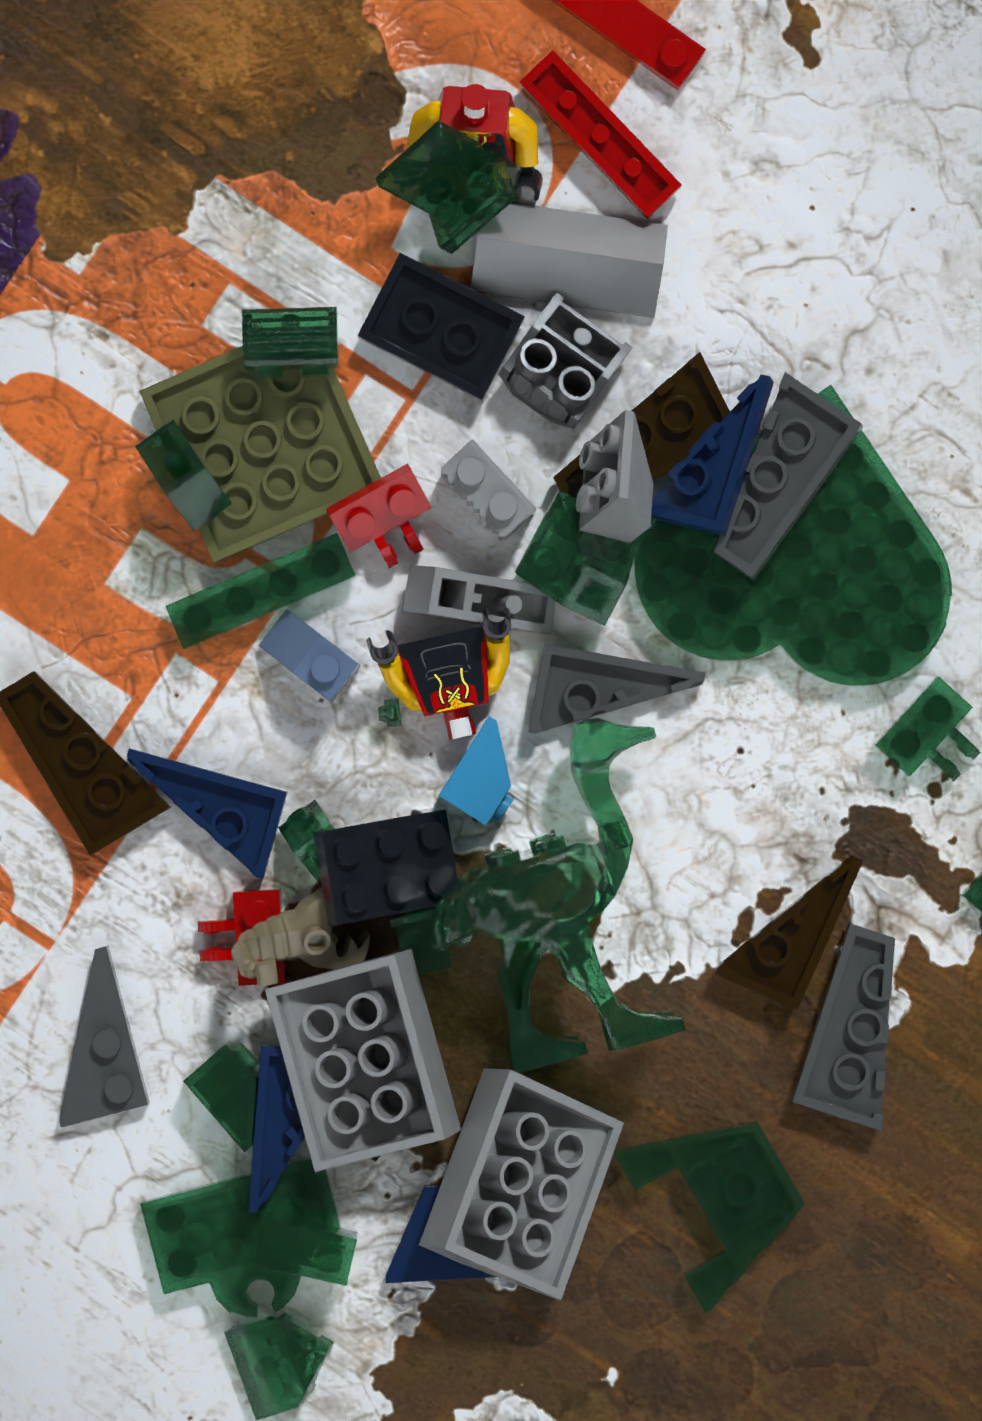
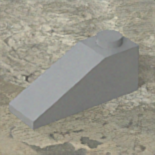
M410 565L403 612L483 624L482 614L484 609L488 608V618L491 621L500 622L505 618V608H508L511 613V629L551 635L558 589L440 567Z

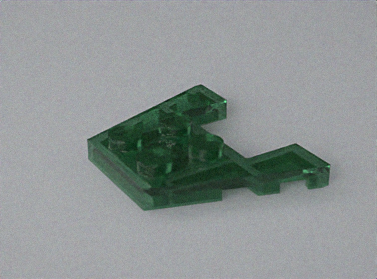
M757 1121L619 1148L614 1151L616 1159L635 1191L678 1167L725 1247L723 1251L683 1273L705 1313L713 1309L719 1302L718 1299L733 1283H736L744 1274L749 1264L763 1249L768 1247L805 1205Z

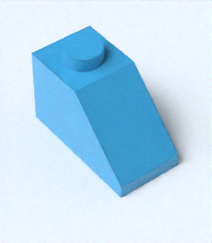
M488 716L438 795L485 826L491 818L500 822L514 798L507 794L511 787L498 724L490 716Z

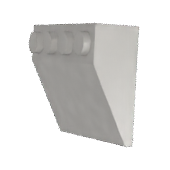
M412 949L265 989L315 1172L444 1140L461 1131Z
M484 1068L419 1246L458 1263L561 1300L624 1122L513 1070Z

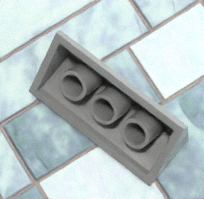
M484 198L476 239L471 289L483 294L549 303L558 293L564 297L563 302L568 306L654 318L664 265L668 225Z

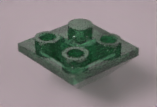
M557 490L515 573L563 607L605 626L627 585L640 536L631 543L580 531V512L576 510V498Z

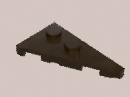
M850 855L719 963L713 973L798 1010L864 860Z

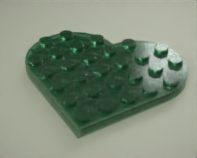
M832 385L818 393L853 417ZM862 430L754 581L714 553L720 535L651 519L650 528L639 536L634 558V578L638 597L645 613L666 639L684 651L702 658L719 661L743 660L764 654L780 645L789 658L815 677L840 685H873L897 678L918 665L935 647L947 624L946 620L952 596V583L944 553ZM763 431L757 435L752 454L756 450Z

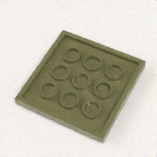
M311 316L139 391L215 564L328 515L326 508L381 478Z

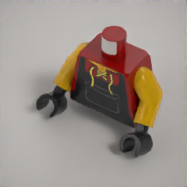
M471 84L467 87L446 86L443 87L438 100L429 102L413 114L405 150L409 158L404 159L399 165V187L401 190L404 187V180L409 176L419 178L418 188L420 193L425 190L426 165L422 160L428 157V160L512 168H516L517 165L520 167V170L515 177L512 190L513 198L519 201L522 186H529L535 192L534 200L537 201L539 199L543 177L534 168V166L539 164L537 126L533 119L521 109L515 107L511 93L504 90L486 89L479 84Z
M488 608L484 609L482 614L483 627L397 645L393 633L386 630L385 632L389 640L386 646L382 648L374 647L370 637L366 640L372 659L378 663L388 689L409 710L422 711L424 717L443 713L449 740L476 734L471 707L489 703V696L494 695L500 690L510 664L509 632L511 631V613L508 608H505V618L500 622L491 621L488 618Z

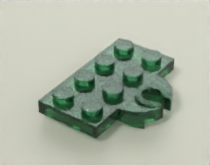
M311 1157L289 1162L260 1212H248L247 1210L250 1173L142 1201L140 1205L163 1294L209 1283L216 1300L229 1313L234 1312L246 1317L257 1318L259 1315L258 1304L250 1298L248 1286L253 1281L261 1279L268 1281L274 1288V1298L271 1303L274 1312L276 1313L283 1309L292 1297L295 1296L302 1276L301 1259L346 1246L327 1169L315 1172Z

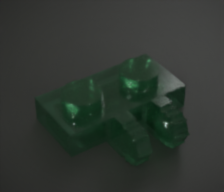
M936 676L874 743V746L908 777L928 759L953 782L961 774L953 762L948 758H944L936 750L937 746L947 737L965 757L974 760L981 753L973 743L955 728L973 707L939 676Z

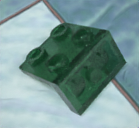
M436 122L376 177L378 187L429 214L439 248L450 254L458 250L517 198L504 157L443 122Z

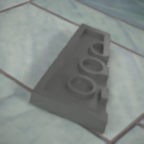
M785 372L773 407L770 409L764 423V430L756 450L749 461L726 537L720 535L714 553L754 581L863 428L862 423Z
M848 923L791 1101L880 1131H882L883 1120L882 1102L883 1091H885V1059L889 1033L888 1016L892 990L894 937Z

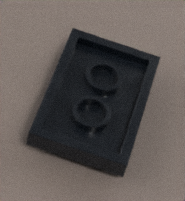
M399 253L357 336L359 339L483 401L525 316Z
M446 809L313 832L329 926L461 902Z

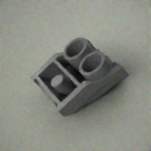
M556 293L503 365L498 375L514 397L546 420L575 429L633 347L627 342L623 345L566 305L563 302L564 297Z

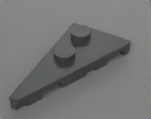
M544 643L528 732H542L703 684L706 673Z
M108 945L94 951L59 1119L61 1128L145 1106L150 1103Z

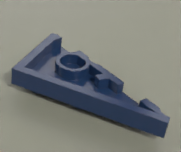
M761 374L757 381L749 384L737 397L739 403L720 423L715 421L690 448L687 458L677 463L667 475L670 478L652 498L651 519L726 537L774 384L770 376Z
M129 748L126 758L136 767V770L155 784L187 816L206 830L217 843L246 866L255 877L264 879L288 794L287 791Z
M260 1045L248 1212H260L265 1201L269 1199L275 1189L277 1181L291 1157L295 1155L305 1138L283 1054L279 1046Z

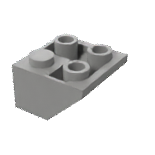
M625 410L610 424L605 425L603 430L594 438L587 441L581 450L579 466L581 469H584L583 483L576 498V510L580 512V531L631 543L651 526L653 480L635 413Z

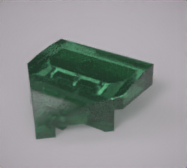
M286 1313L278 1318L270 1315L236 1325L224 1332L256 1420L302 1405L305 1398L314 1391L315 1381L325 1357L330 1354L334 1345V1341L324 1335L317 1337L294 1324L291 1316Z

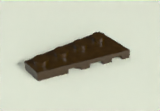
M701 352L697 353L681 369L631 410L635 413L652 480L669 473L677 463L686 459L690 448L715 421L720 423L730 412ZM580 455L553 477L574 520L580 517V512L576 510V498L582 487L584 470L579 466Z
M36 671L31 672L0 691V707L90 856L172 808Z

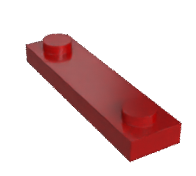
M551 0L676 90L681 88L706 52L704 47L638 0Z
M554 50L519 81V86L647 220L681 189L682 184Z

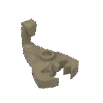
M320 887L302 899L295 909L281 912L277 916L273 915L267 918L266 921L257 923L252 929H247L233 945L231 954L240 974L246 978H257L258 986L264 987L276 984L279 981L275 961L301 959L311 966L325 969H338L363 962L369 948L370 935L364 928L359 937L353 941L348 931H346L342 947L336 949L335 944L338 943V934L332 929V926L328 925L323 889Z

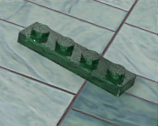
M335 533L168 604L165 607L183 649H187L355 578L356 574L339 534Z

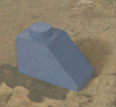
M288 609L284 611L259 644L268 654L330 702L336 699L361 666Z

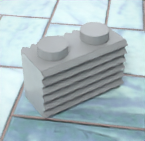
M473 439L441 467L442 479H447L448 485L454 486V492H460L461 499H467V506H473V513H479L480 519L486 520V526H492V533H499V540H506L536 512V507Z

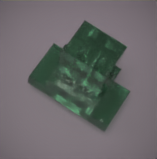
M399 699L384 700L385 706L378 707L379 721L386 722L387 728L402 726Z

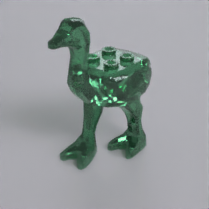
M601 718L584 719L574 724L569 747L571 772L581 797L597 825L599 838L596 841H576L564 839L563 835L556 836V833L530 840L531 849L519 852L518 849L512 850L511 847L487 853L484 855L486 863L472 868L448 888L437 903L431 924L433 949L446 950L451 945L462 948L472 943L478 934L496 938L499 941L501 958L496 972V979L507 1012L510 1069L517 1073L570 1060L588 1053L586 1043L579 1040L578 1035L543 1033L532 1025L529 1006L530 983L538 964L547 950L555 956L563 979L584 993L597 1009L609 1051L629 1048L685 1030L683 1018L675 1016L674 1012L636 1010L618 1001L600 968L588 922L602 913L616 896L628 869L633 844V836L625 816L610 787V764L624 750L638 743L655 739L657 735L654 727L616 724Z

